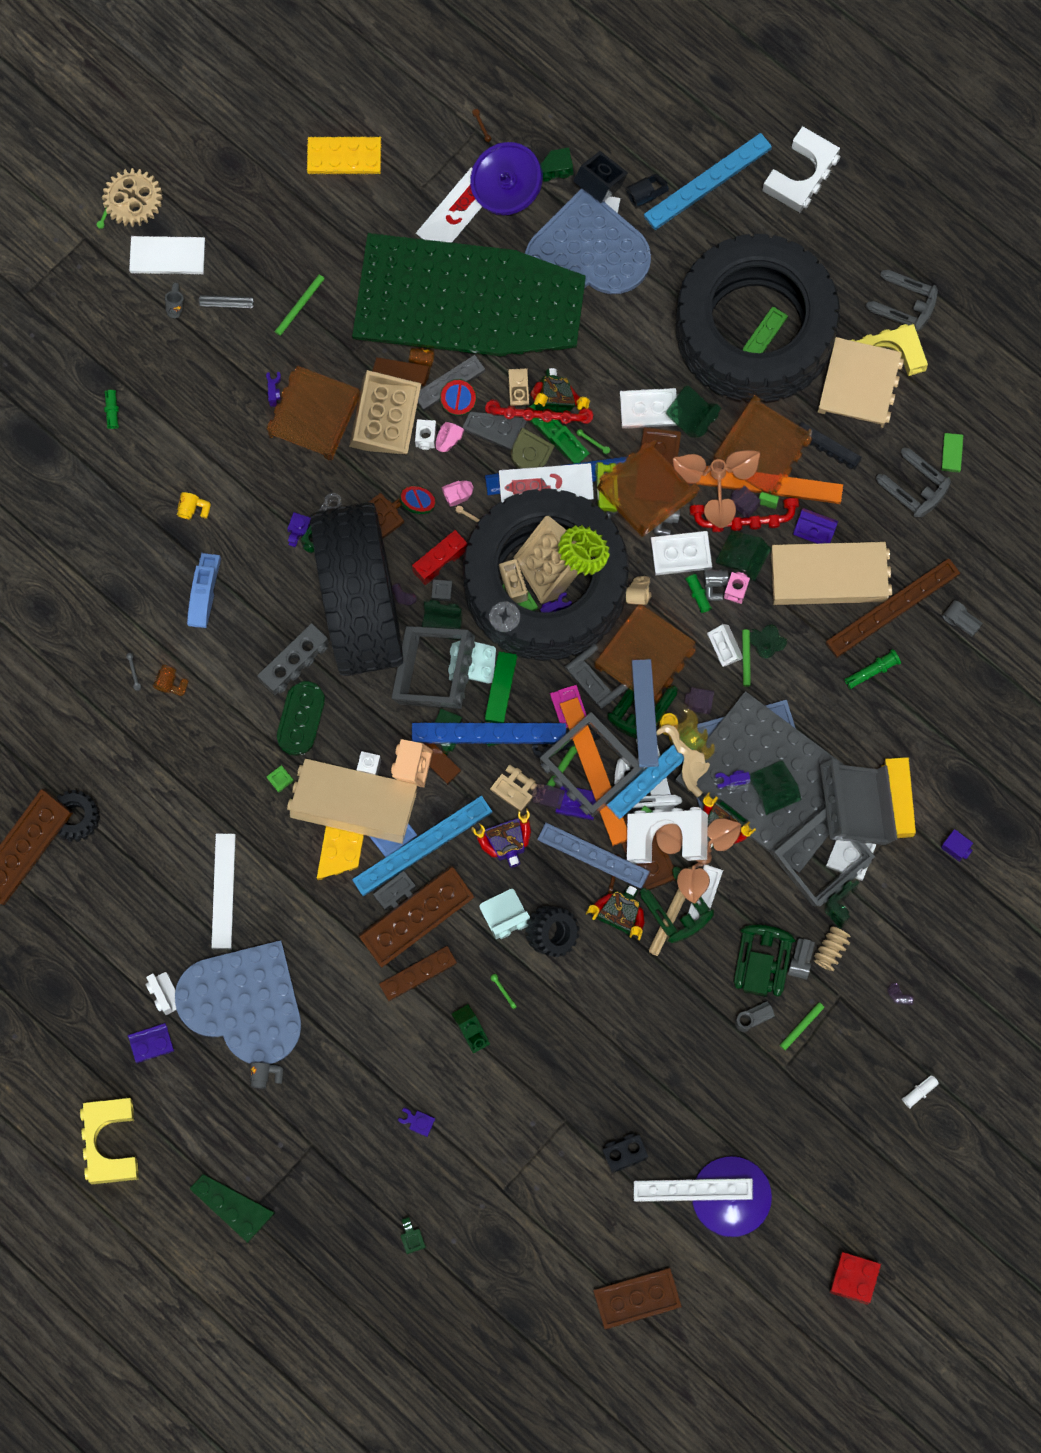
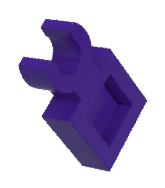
M403 1108L402 1112L407 1113L408 1118L405 1120L399 1118L398 1121L401 1124H411L409 1130L428 1138L435 1118L419 1111L414 1116L410 1110Z

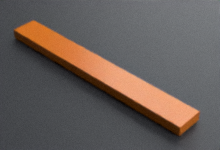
M727 470L725 477L721 479V488L755 493L764 492L771 495L841 504L843 484L755 473L749 479H738L734 476L733 472L729 473ZM711 471L705 476L701 475L700 481L695 483L697 485L718 487V481L712 477Z
M578 697L560 703V708L570 731L585 718ZM587 725L572 740L597 802L612 787ZM605 806L600 811L612 846L626 842L627 827L623 817L619 820Z

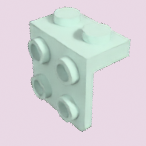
M460 641L452 643L450 648L451 660L448 668L450 681H453ZM474 642L472 664L469 666L468 671L469 679L488 684L492 683L496 649L494 646Z
M509 889L480 904V910L495 939L506 938L511 935L512 931L516 929L522 930L528 926L527 921L530 920V916L527 911L525 912L513 889Z

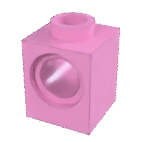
M732 572L724 598L742 604L750 578L744 573ZM739 583L742 585V588L737 590L732 585Z

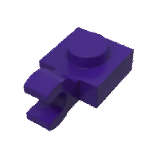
M267 372L270 407H276L277 400L281 399L280 389L276 388L277 384L281 381L280 372H277V378L271 379L270 372Z
M293 513L287 528L288 532L291 533L288 539L289 546H297L299 537L304 536L310 527V517Z
M564 592L559 595L558 601L553 603L549 601L542 605L540 612L560 611L570 607L572 602L564 603L562 601L563 598L567 597V593Z
M743 770L733 772V775H730V777L724 773H717L715 775V779L722 778L724 780L722 784H717L718 789L750 783L749 772L744 773Z

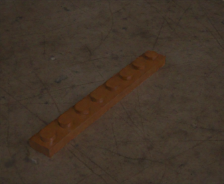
M948 558L827 640L826 645L836 658L840 657L958 577L960 572Z

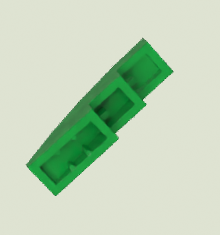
M533 403L530 407L535 410V404ZM542 418L530 420L539 432L573 464L580 463L590 454L570 430L558 420L552 419L550 422H544Z
M498 653L485 717L487 722H505L518 657L516 654Z

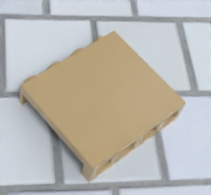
M836 337L818 413H834L881 424V427L884 428L885 422L889 423L891 416L888 408L889 405L894 403L895 394H892L893 387L897 388L900 377L896 376L898 369H902L904 361L901 358L902 352Z

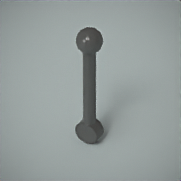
M128 653L126 658L129 660L134 679L133 688L139 691L141 685L138 683L133 663L134 655Z

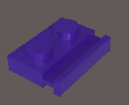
M803 508L793 535L817 544L831 543L838 521Z
M562 786L559 792L556 814L594 820V817L592 818L590 814L586 815L579 808L581 805L576 800L573 802L566 794L568 791ZM577 788L592 805L596 803L592 791Z
M166 1024L128 1035L136 1063L174 1052Z

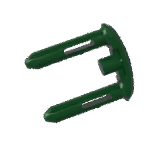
M632 682L614 711L608 713L607 716L609 722L617 730L627 736L637 738L636 716L630 714L626 721L622 720V717L634 701ZM676 686L668 688L656 705V726L677 696L678 688Z
M677 866L672 869L673 877L676 881L680 871L683 870ZM646 888L640 890L642 900L668 936L667 942L677 943L688 939L703 929L714 916V909L710 910L703 898L700 897L698 901L701 903V906L697 902L692 903L700 914V918L694 921L690 914L684 916L680 921L685 928L678 931L652 892ZM656 911L660 912L669 927L665 926Z
M744 926L740 930L742 932V939L734 976L735 988L741 989L744 986L754 935L762 936L760 945L764 947H772L773 938L781 940L772 988L775 996H781L785 987L792 943L796 942L794 936L771 926ZM745 943H747V954L745 962L743 963L742 955ZM785 950V951H786L785 964H784V969L781 970V969H780L781 960H782L783 951Z

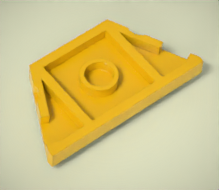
M326 826L317 880L359 868L364 835Z

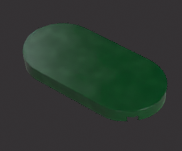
M302 681L290 688L286 697L277 731V740L280 748L289 755H303L315 743L325 705V697L320 687L313 682Z

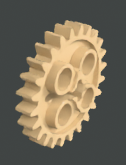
M132 168L130 173L125 169L124 175L117 172V179L111 177L112 183H106L108 188L103 189L106 195H103L102 198L105 201L103 203L104 208H107L106 212L111 214L112 220L116 218L118 224L123 221L124 226L130 222L131 226L134 227L135 222L141 226L142 220L148 223V217L154 219L153 212L159 213L157 207H162L160 200H163L161 188H159V183L155 181L154 176L149 177L148 172L142 175L141 169L135 173ZM128 184H133L131 188H125ZM144 192L149 193L147 196H141ZM124 199L122 203H116L117 200ZM135 207L140 208L138 211H132Z

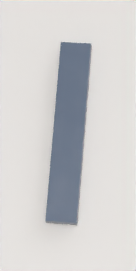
M651 659L632 660L639 767H659Z
M545 823L537 839L639 889L643 888L650 871L548 823Z

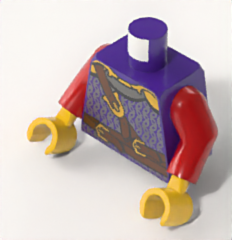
M527 808L526 815H520V810H518L519 818L488 829H485L479 823L481 828L477 832L473 826L471 828L472 832L477 835V840L482 850L491 857H497L499 861L507 859L510 868L521 864L518 854L524 853V848L529 844L531 828L529 821L530 813Z

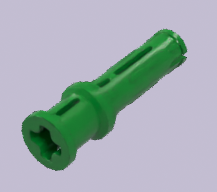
M892 649L889 654L876 658L873 664L845 678L844 681L846 685L848 684L847 687L852 689L880 672L885 673L887 669L896 664L900 665V658L895 650Z

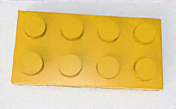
M308 137L307 173L381 174V137Z

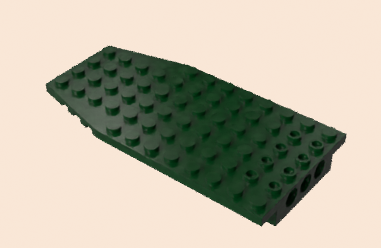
M368 233L352 338L494 356H507V354L512 353L524 354V352L530 351L542 352L547 349L577 348L586 275L511 249Z

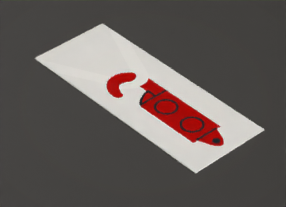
M472 168L469 169L416 232L422 239L452 243L481 209L482 206L477 202L471 190L470 177Z
M591 463L499 470L502 503L504 499L517 493L520 495L527 490L537 489L541 491L548 488L557 489L559 492L561 490L575 493L577 497L582 496L586 499H594Z

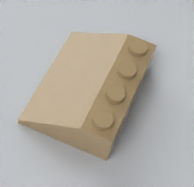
M367 370L362 381L349 447L372 452L408 454L421 383Z
M545 516L513 557L518 560L522 573L541 604L558 599L559 595L564 593L578 575L575 569L571 571V567L569 565L565 566V561L560 560L561 555L558 554V543L566 529L549 516Z

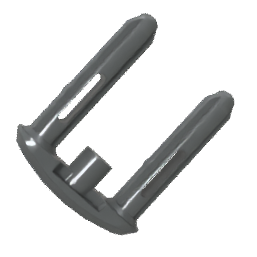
M882 270L880 275L884 280L927 296L928 300L926 303L920 300L916 301L913 310L921 313L919 318L875 301L867 302L866 308L872 313L897 323L907 324L908 326L914 324L916 332L922 330L934 311L938 288L935 284L934 286H929L891 270Z
M904 447L900 451L903 458L939 486V488L934 492L927 486L921 493V496L927 501L920 504L886 475L878 474L876 480L880 486L914 513V517H923L932 511L944 498L950 487L951 479L950 477H944L914 451Z

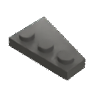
M470 412L462 428L467 433L511 451L520 429L525 428L528 421L523 417L507 419L505 416Z

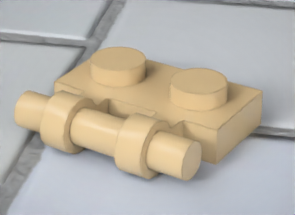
M509 765L506 769L511 774L509 778L501 774L490 790L516 810H520L521 813L533 798L528 791L531 789L537 793L541 787L535 783L534 779H529L522 774L519 768ZM518 779L524 784L523 788L515 784L514 781Z

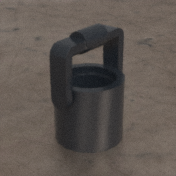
M658 174L645 177L626 187L627 196L636 209L669 191L667 181ZM655 181L661 186L656 190H654V187L651 184Z

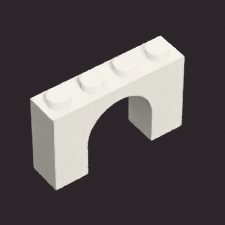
M803 126L793 140L792 149L813 162L816 169L815 173L807 180L795 181L773 169L763 186L765 193L799 213L803 208L807 209L812 200L811 196L813 193H818L821 181L828 178L831 172L829 169L832 165L835 166L841 157L839 156V147Z
M692 807L688 811L674 808L671 809V812L657 809L653 810V813L635 811L634 814H628L627 860L631 863H652L653 837L659 828L667 824H677L682 831V857L688 861L707 860L708 814L701 810V808Z

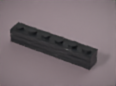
M803 422L800 423L795 431L798 439H803L808 445L815 446L818 451L825 452L828 457L835 458L837 462L844 463L849 469L855 470L861 462V456Z

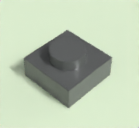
M433 580L432 600L451 601L452 581Z

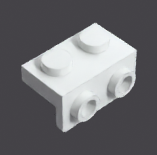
M164 972L156 977L154 974L147 976L148 983H146L150 994H155L157 1000L154 1002L158 1010H163L165 1015L176 1011L175 988L168 974Z

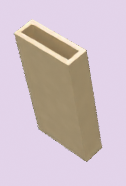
M886 542L772 545L773 605L885 602L889 596H892V585L888 584V578L891 577V567L887 566V560L890 559V549L886 548Z
M305 759L303 765L299 766L297 776L300 777L298 782H294L292 793L295 794L293 799H289L287 810H290V818L403 844L417 794L416 784Z

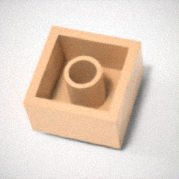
M401 739L400 744L396 747L397 758L396 762L392 765V777L399 781L425 787L433 750L423 743Z

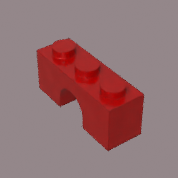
M454 530L412 565L413 573L426 586L439 575L440 569L451 560L455 562L465 553V549L468 546L467 542Z

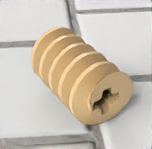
M833 926L830 928L831 933L826 935L828 940H823V946H820L818 949L820 953H816L814 955L816 960H813L822 968L830 971L835 970L831 964L838 965L835 957L842 958L839 951H846L843 944H850L847 940V937H850V935Z

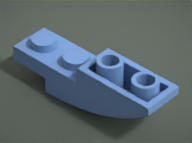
M201 553L199 565L196 566L192 583L188 626L207 628L214 599L213 590L221 561L220 555Z

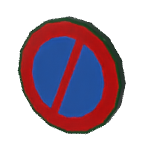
M453 379L447 382L440 392V403L443 409L454 416L468 414L474 408L477 401L474 387L468 381L462 379Z
M420 486L405 487L399 496L403 507L416 514L430 513L436 506L434 495L426 488Z

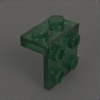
M684 386L666 410V415L689 437H702L708 431L707 427L710 423L718 418V413L722 408L717 403L708 404L690 386Z

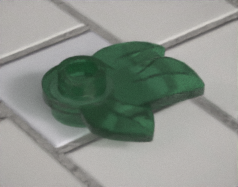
M773 624L764 627L762 632L756 629H752L750 632V642L757 647V653L762 658H770L776 651L783 650L787 645V638L779 637L778 628Z

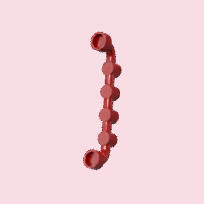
M495 399L489 400L485 406V410L489 414L504 415L507 419L519 416L527 421L533 418H542L544 422H550L554 419L561 420L564 424H568L570 421L589 423L594 416L593 411L585 407L579 411V414H572L567 410L561 413L553 412L550 409L537 411L531 407L526 409H515L513 406L502 408Z
M789 498L783 500L784 508L788 509L785 515L752 516L749 518L735 517L726 527H731V531L742 530L744 525H750L752 530L760 529L761 524H769V528H778L780 523L788 522L793 518L795 509L799 507V499ZM704 505L690 506V515L694 516L698 525L704 528H712V532L724 531L723 528H718L702 518V515H704Z

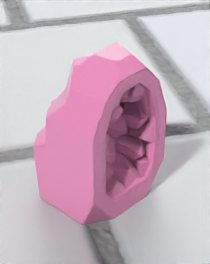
M445 422L437 435L435 443L437 450L440 452L449 451L452 446L458 443V440L462 439L464 429L455 424Z
M466 480L456 481L442 487L449 506L458 505L471 497L473 492L471 482Z

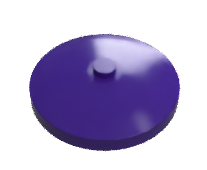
M514 142L499 143L488 148L476 160L470 177L471 190L477 202L487 211L498 215H511L524 210L535 200L542 186L543 172L538 158L524 145Z
M723 1157L712 1161L701 1170L696 1180L753 1179V1200L692 1201L696 1216L708 1230L725 1237H740L753 1232L763 1223L771 1207L772 1193L767 1177L758 1166L740 1157Z

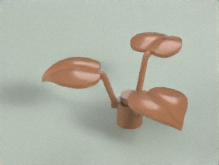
M750 450L735 452L727 458L726 463L721 459L714 460L707 470L705 460L695 454L674 457L673 465L678 477L689 484L698 483L701 475L705 476L711 471L712 477L718 481V500L709 501L705 505L704 514L710 523L718 528H724L733 521L736 507L731 499L722 500L721 479L725 477L726 470L729 473L733 472L734 476L738 479L751 478L757 471L760 452Z
M720 818L714 820L709 825L708 837L711 840L707 846V860H696L698 863L692 866V870L688 868L681 870L677 878V884L681 893L690 902L696 903L708 889L710 883L709 875L704 869L697 867H702L711 862L712 855L710 852L712 851V843L717 851H725L732 847L740 835L742 827L740 823ZM667 824L656 831L657 843L663 852L675 854L681 850L683 836L677 824Z

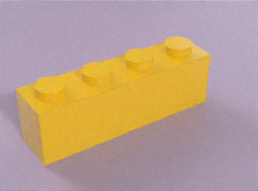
M909 758L885 759L884 765H881V767L886 765L888 768L897 838L914 837L916 829Z

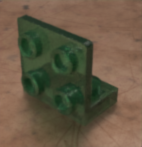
M731 531L716 559V563L741 570L750 580L755 581L771 548L761 537Z
M435 600L424 601L425 614L422 627L461 629L463 616L462 609L458 605L448 604L447 606Z
M782 760L750 774V782L761 799L763 811L766 815L801 800L798 784Z
M858 880L854 883L849 881L842 888L841 894H834L826 904L825 913L840 929L847 924L850 918L848 915L849 911L841 903L857 890L860 883Z

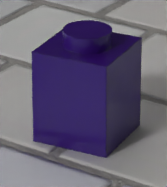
M954 829L943 843L941 849L960 862L962 858L967 859L972 853L971 846L973 842Z

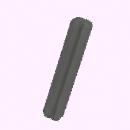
M200 295L199 305L207 307L253 308L254 299L253 297Z

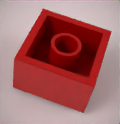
M842 1252L829 1293L863 1304H870L881 1264Z

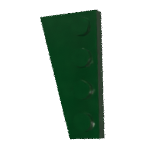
M204 1174L190 1188L198 1198L247 1243L275 1214Z

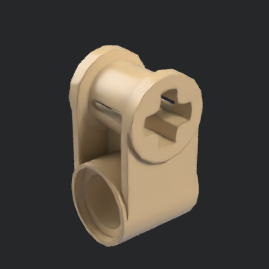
M639 576L633 579V582L626 591L627 604H648L649 599L652 597L651 592H649V577Z

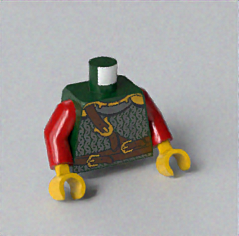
M554 368L546 370V376L535 384L530 393L534 399L535 410L537 411L550 409L553 412L562 413L566 410L571 411L575 405L578 410H581L582 407L588 409L590 403L587 397L577 395L567 378L557 377V370Z
M708 792L703 799V811L708 814V827L711 822L720 818L738 822L742 825L740 835L734 844L744 841L756 831V828L753 830L749 828L750 821L721 799L717 801V796L712 799ZM707 837V846L708 842L711 840L709 837Z
M628 885L624 894L615 891L614 894H607L600 898L594 905H590L585 913L586 915L592 913L594 915L593 920L598 915L597 920L628 934L630 938L632 935H637L638 940L641 939L645 924L644 911L640 907V902L634 900L638 890Z

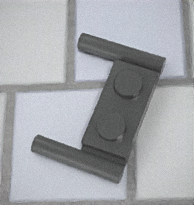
M594 644L568 663L565 669L589 698L602 709L627 690L630 684L628 681H624L612 692L585 662L588 657L599 650L597 645Z

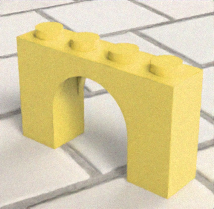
M907 324L901 325L892 331L887 329L875 336L866 335L861 340L855 341L877 347H888L902 352L901 358L904 359L903 363L908 376L925 372L928 363L914 324L909 326Z
M132 1099L83 1103V1109H80L81 1121H84L85 1128H82V1139L86 1140V1148H83L84 1160H87L88 1168L84 1169L85 1179L89 1180L90 1184L138 1180V1163L135 1157L107 1159L100 1155L96 1145L97 1136L106 1125L115 1122L134 1121Z

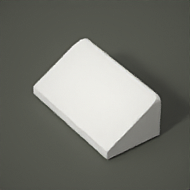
M722 624L707 633L722 667L743 659L729 625Z

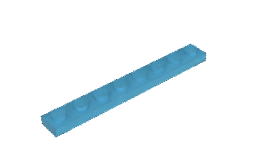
M761 133L650 209L644 214V218L654 230L658 229L772 149V146Z
M480 796L353 878V883L362 896L367 895L492 814L491 808L484 798Z

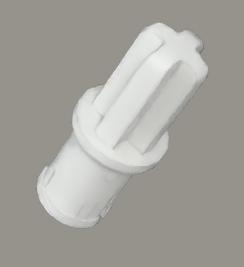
M931 1075L919 1086L915 1085V1089L902 1098L905 1105L911 1108L921 1098L925 1099L926 1094L939 1084L937 1079Z

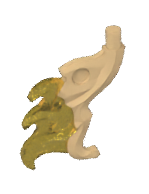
M684 709L687 718L683 723L675 726L664 725L656 731V734L658 736L662 733L670 735L677 752L681 753L684 757L682 766L683 782L688 791H691L698 798L703 792L697 787V781L707 772L710 764L705 763V760L713 755L715 746L711 744L710 748L706 747L708 739L707 729H704L703 734L699 733L696 714L692 710Z

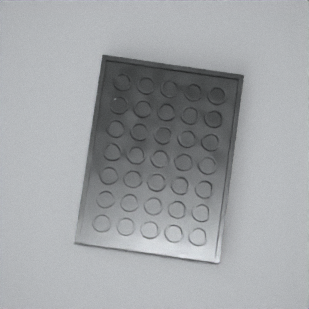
M745 691L698 750L699 753L704 754L705 763L710 764L707 772L697 781V787L703 792L698 799L703 802V799L709 792V796L712 799L717 796V801L723 800L750 821L749 828L752 830L756 828V831L748 837L769 852L825 804L820 765L836 758ZM743 770L744 773L749 772L750 774L749 784L733 787L727 786L723 789L717 788V784L724 782L722 778L715 779L717 773H724L730 777V775H733V772ZM681 772L675 779V782L688 791L683 782ZM827 817L782 855L796 873L799 874L830 835Z

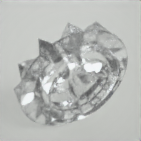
M508 601L498 602L489 613L490 623L498 631H511L519 624L520 612L515 604ZM506 609L507 615L510 618H506L503 624L502 617L499 615L503 614Z

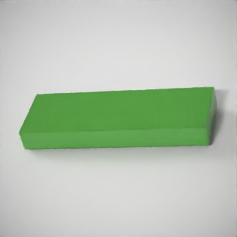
M772 306L742 350L752 353H764L788 319V315Z

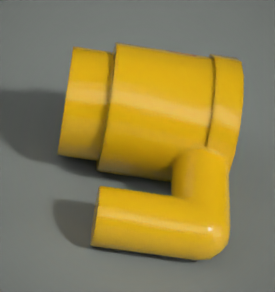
M182 492L177 507V516L190 520L195 513L196 506L202 507L200 517L207 518L211 503L199 499L194 494Z
M672 713L664 714L660 720L659 729L664 725H672L678 729L677 717ZM663 733L664 735L669 736L670 742L673 745L670 735L668 733Z

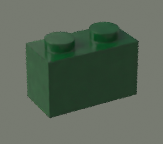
M756 952L750 953L743 989L744 993L767 997L768 992H772L774 981H770L771 974H775L777 962H774V956Z

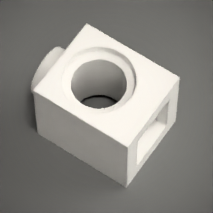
M417 419L416 447L422 450L435 448L436 421ZM423 433H429L430 437L422 438L421 435Z
M361 751L357 771L378 775L381 764L380 756Z

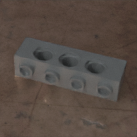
M311 623L257 675L258 680L274 696L277 693L281 694L285 691L287 684L291 680L294 681L300 676V671L305 666L309 667L319 653L323 654L327 650L328 638ZM307 644L313 646L310 651H305L303 648ZM294 657L300 659L297 664H291L290 660ZM278 671L286 672L283 677H277L276 674Z

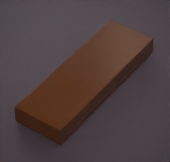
M376 357L372 372L421 383V385L425 386L430 368L429 366Z
M423 743L433 750L429 767L448 785L461 773V770L434 743Z

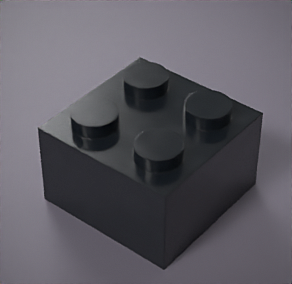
M599 151L580 166L573 182L589 193L594 199L603 203L621 188L628 172L603 152Z

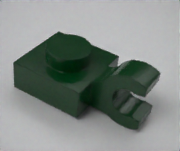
M409 1217L402 1219L406 1233L400 1236L406 1254L426 1248L420 1229L413 1230Z

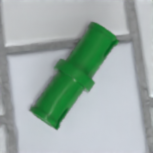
M116 390L104 391L106 403L104 412L107 418V429L119 428L117 416L119 407L116 401Z
M697 574L687 577L685 580L691 589V596L696 600L700 612L705 613L711 610L712 607L705 595L706 590L702 588Z

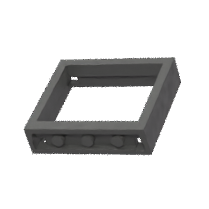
M406 626L402 644L404 663L398 666L391 699L399 705L461 709L463 699H465V687L469 680L468 671L469 666L472 664L475 635L469 630ZM420 636L461 639L450 697L408 694Z
M592 712L540 757V766L544 769V772L547 774L550 772L555 777L553 781L560 788L563 786L568 791L566 793L573 802L576 800L581 805L579 807L581 811L586 815L590 814L592 818L644 771V767H639V761ZM588 724L631 769L622 780L594 805L549 760Z
M826 804L769 851L812 906H821L827 903L828 897L832 893L836 894L843 889L842 885L846 881L850 882L858 876L857 872L860 869L869 867V864L872 862L871 860L875 857L865 843L851 842L862 856L815 896L811 893L782 855L827 817Z

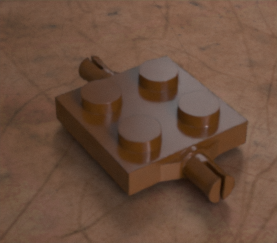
M380 493L369 501L375 505L383 539L404 524V520L397 511V508L402 505L399 498L392 503Z

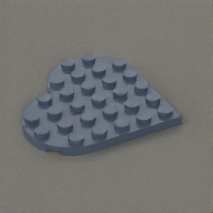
M581 189L534 235L525 252L527 255L586 275L585 288L589 285L595 290L607 294H621L636 288L647 276L651 264L650 248L644 236L605 202L600 203L584 189Z
M281 941L199 961L190 966L178 981L175 990V1006L183 1023L189 1029L202 1036H224L231 1052L246 1063H267L270 1065L277 1063L287 1057L296 1046L301 1032V1020Z

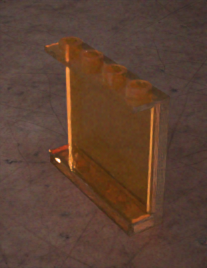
M297 366L295 371H292L289 376L290 383L288 387L283 389L281 403H278L275 407L274 419L268 423L269 437L273 438L274 435L324 454L325 459L332 461L359 400L360 391L353 386Z
M754 395L714 455V460L721 459L726 463L727 458L735 452L749 450L760 452L756 473L751 478L743 480L762 492L772 495L781 488L783 477L787 478L791 473L793 462H798L801 458L803 447L809 446L813 439L811 437L812 430L806 431L762 404L761 399Z
M656 440L650 444L646 442L639 449V452L631 453L623 464L619 462L611 473H604L600 477V483L597 487L641 537H644L694 499L700 490L696 483L690 486L654 447L657 442Z
M638 605L597 659L595 668L600 672L604 670L634 691L632 660L651 659L654 702L657 704L663 696L661 693L665 687L668 689L674 681L672 677L675 673L679 674L684 668L685 664L683 662L687 657L690 659L695 653L696 642L643 605Z

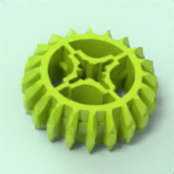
M575 525L571 529L566 530L561 536L558 543V554L561 555L560 560L565 561V566L569 565L571 567V571L575 569L577 574L583 572L585 576L589 573L593 575L606 565L609 558V547L605 546L607 541L602 540V535L596 534L597 529L591 531L590 526L585 529L583 525L579 527Z

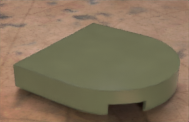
M521 428L511 448L512 461L518 469L543 467L554 445L525 428Z

